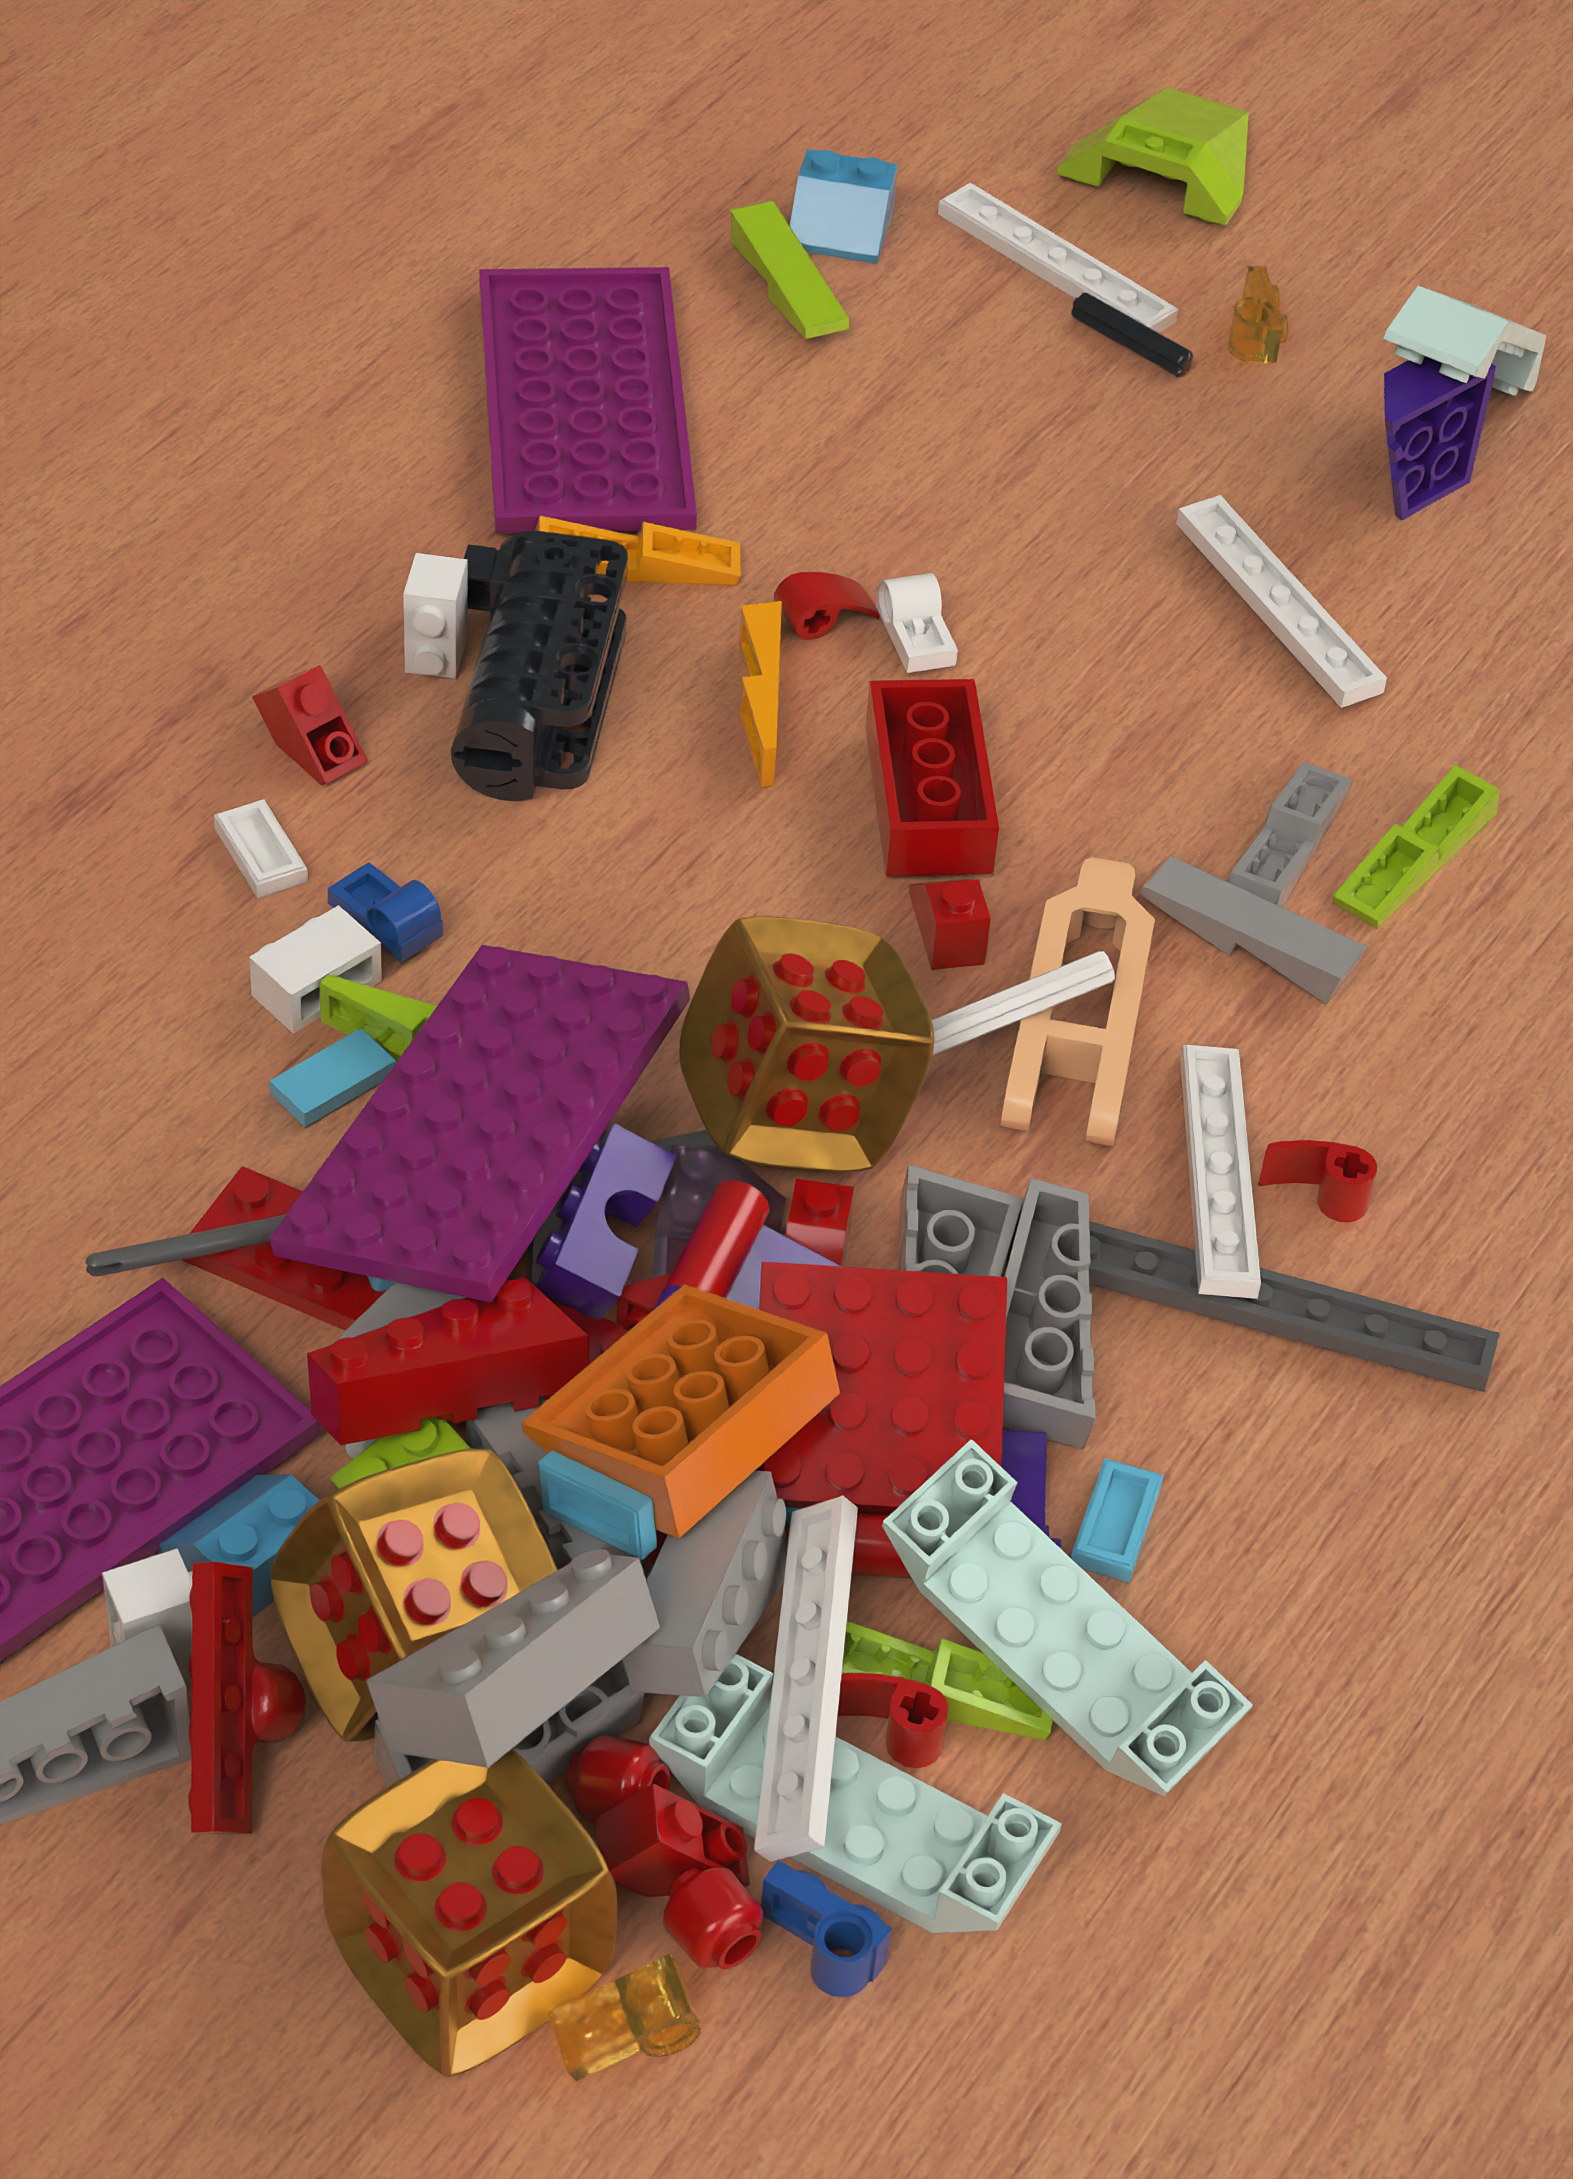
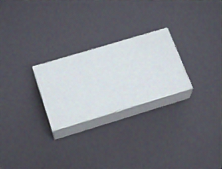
M264 799L214 815L216 832L257 899L308 882L307 867Z

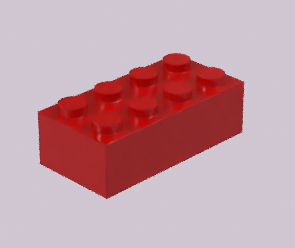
M975 679L870 681L865 728L886 876L993 874L999 823Z

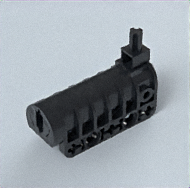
M526 531L512 535L501 543L499 550L493 547L468 544L464 559L467 560L468 609L490 612V619L452 744V764L457 774L467 785L483 795L499 800L522 801L532 799L536 786L555 789L578 788L587 782L591 773L626 638V614L620 608L627 581L628 552L624 546L614 541L544 531ZM602 561H609L606 575L597 574V568ZM600 595L604 596L608 600H606L605 602L591 601V597L588 596ZM580 724L589 727L587 730L579 733L569 732L562 728ZM565 752L573 753V763L570 764L569 769L561 768Z

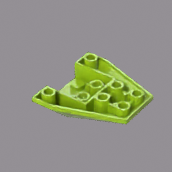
M1165 87L1075 142L1057 166V174L1071 178L1080 184H1090L1099 187L1115 163L1119 161L1125 166L1139 167L1161 174L1168 179L1187 182L1183 213L1198 217L1208 223H1218L1226 226L1243 200L1249 112Z

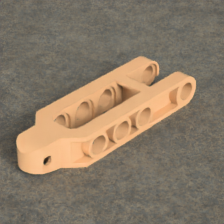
M1090 857L1084 860L1081 866L1076 887L1046 900L1030 979L1062 966L1065 947H1067V943L1080 938L1083 921L1097 929L1115 927L1112 943L1121 953L1106 1029L1052 1020L1054 1006L1021 1020L1001 1118V1127L1020 1131L1029 1130L1032 1108L1035 1106L1041 1074L1096 1083L1085 1141L1114 1147L1155 919L1132 896L1135 870L1129 863Z

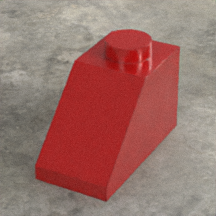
M979 879L910 884L909 894L931 970L985 965L991 918Z
M796 1178L785 1237L844 1267L850 1235L855 1187Z

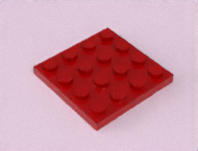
M762 1261L759 1310L826 1332L840 1391L837 1397L755 1470L771 1471L777 1498L783 1499L785 1507L806 1508L844 1496L858 1508L857 1512L891 1514L971 1439L1002 1467L1007 1277Z

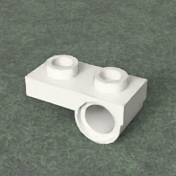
M933 573L881 580L877 590L876 608L906 672L911 673L955 666L958 649L941 616V592L935 575Z

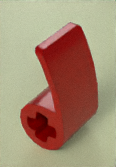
M798 572L786 577L774 592L775 602L782 601L781 612L797 635L804 640L817 639L827 634L833 628L840 609L856 610L877 619L880 618L876 605L858 582L837 574Z
M1313 1140L1273 1142L1266 1147L1258 1185L1318 1184L1320 1186L1317 1195V1205L1321 1212L1330 1219L1348 1223L1359 1220L1368 1210L1377 1174V1163L1370 1153L1356 1146Z
M841 1673L837 1716H872L888 1719L886 1748L893 1760L904 1767H927L939 1758L942 1753L948 1715L946 1698L939 1690L928 1684L903 1677L876 1673Z

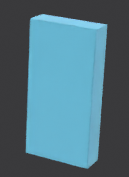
M360 1028L270 1080V1094L304 1127H307L382 1083L396 1064V1060Z
M554 1450L538 1462L543 1512L642 1560L657 1548L652 1497Z
M1104 1458L1072 1550L1071 1559L1082 1569L1130 1583L1162 1487L1164 1475Z

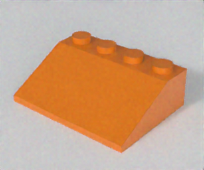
M684 1284L521 1422L523 1433L549 1453L554 1450L652 1497L655 1529L676 1538H681L837 1397L840 1391L826 1332Z

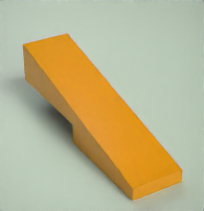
M544 516L539 517L535 531L605 539L621 544L628 552L626 582L738 585L741 577L739 542L643 522L638 537ZM609 561L601 562L597 568V574L606 575Z
M782 601L741 605L739 646L748 676L742 677L740 719L761 787L774 786Z

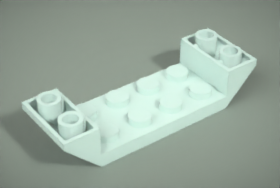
M1417 286L1387 328L1383 339L1397 344L1393 354L1418 364H1422L1424 357L1427 356L1442 363L1439 370L1440 373L1464 383L1468 382L1470 374L1485 379L1492 363L1496 366L1492 387L1516 396L1519 388L1533 392L1538 378L1547 335L1461 300Z
M971 1439L883 1521L882 1527L920 1593L1045 1711L1103 1769L1165 1796L1251 1710L1253 1704L1206 1660L1191 1673L1010 1501L1017 1482Z
M735 1653L706 1697L679 1696L649 1737V1745L656 1751L659 1758L668 1766L669 1770L700 1807L743 1827L744 1833L756 1839L773 1673ZM835 1736L824 1848L794 1855L791 1858L931 1933L998 1930L1059 1834L1062 1823L1004 1793L987 1816Z

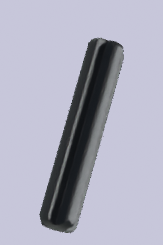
M1082 293L1079 298L1074 300L1071 314L1078 321L1175 376H1182L1185 371L1190 369L1193 354L1189 349L1089 293Z

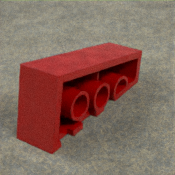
M526 1277L505 1281L492 1302L468 1297L450 1300L443 1304V1306L409 1318L393 1320L386 1326L354 1337L339 1339L332 1345L307 1353L311 1415L342 1446L418 1431L421 1429V1419L431 1417L459 1423L477 1419V1408L511 1402L514 1411L539 1407L538 1396L558 1392L589 1365L588 1334Z

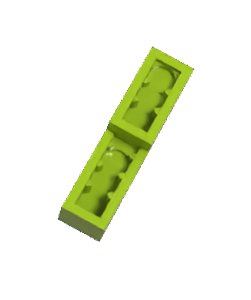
M774 201L731 209V244L768 282V300L805 339L848 330L849 317Z
M1455 764L1402 827L1394 823L1333 894V903L1378 929L1497 814L1500 789Z
M329 974L319 982L321 1022L346 1035L362 1028L396 1061L399 1060L437 1007L436 1005Z
M846 1622L842 1673H876L903 1677L928 1684L939 1690L946 1698L948 1721L1044 1741L1051 1733L1053 1719L984 1653L941 1638L935 1650L932 1651L853 1622Z

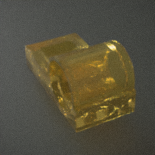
M1248 266L1243 297L1234 307L1228 349L1234 357L1243 361L1277 363L1280 343H1286L1288 337L1287 316L1279 312V289L1277 285H1271L1266 266Z
M671 1953L547 2012L566 2070L575 2081L583 2079L639 2051L651 2057L675 2054L692 2045L701 2033L700 2020L680 1965Z

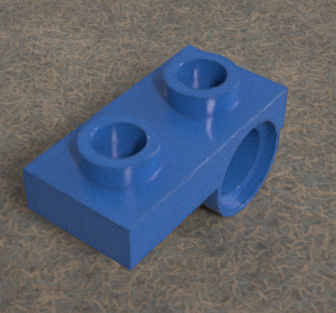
M368 862L327 888L328 904L333 908L339 905L380 941L382 948L401 963L443 936V920L441 919L439 904L432 892L420 881L411 880L400 887L373 864Z
M779 1860L775 1863L763 1879L761 1898L763 1916L813 1946L810 1972L815 1985L820 1990L835 1997H848L857 1994L864 1989L869 1981L873 1982L886 1965L892 1928L884 1924L880 1916L872 1909L861 1904L853 1905L829 1891L825 1884L812 1873L804 1870L796 1871ZM835 1949H846L853 1952L855 1955L850 1957H841L833 1954L830 1951Z

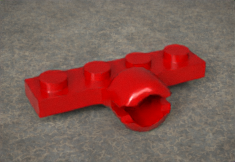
M214 1561L192 1563V1587L189 1594V1604L192 1611V1653L189 1659V1672L192 1678V1719L188 1731L191 1744V1788L188 1795V1805L191 1812V1833L252 1834V1752L254 1743L285 1740L298 1727L304 1716L306 1705L305 1692L296 1674L285 1665L259 1662L254 1657L253 1567Z

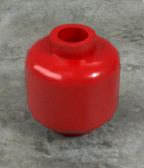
M599 1735L588 1743L582 1753L579 1752L572 1758L567 1774V1784L569 1790L574 1792L576 1806L582 1815L595 1820L597 1816L651 1784L669 1791L670 1772L668 1766L662 1763L656 1751L648 1743L609 1735Z
M711 1867L700 1871L698 1868H693L682 1873L671 1884L668 1890L670 1899L663 1913V1925L697 1966L701 1968H715L719 1966L721 1969H730L745 1961L755 1951L762 1939L760 1928L763 1924V1909L729 1869Z

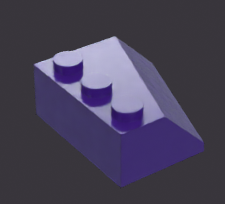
M1427 356L1424 357L1422 364L1408 360L1384 373L1385 426L1395 515L1401 520L1470 483L1496 366L1492 363L1485 379L1470 374L1467 383L1440 373L1439 370L1442 363Z

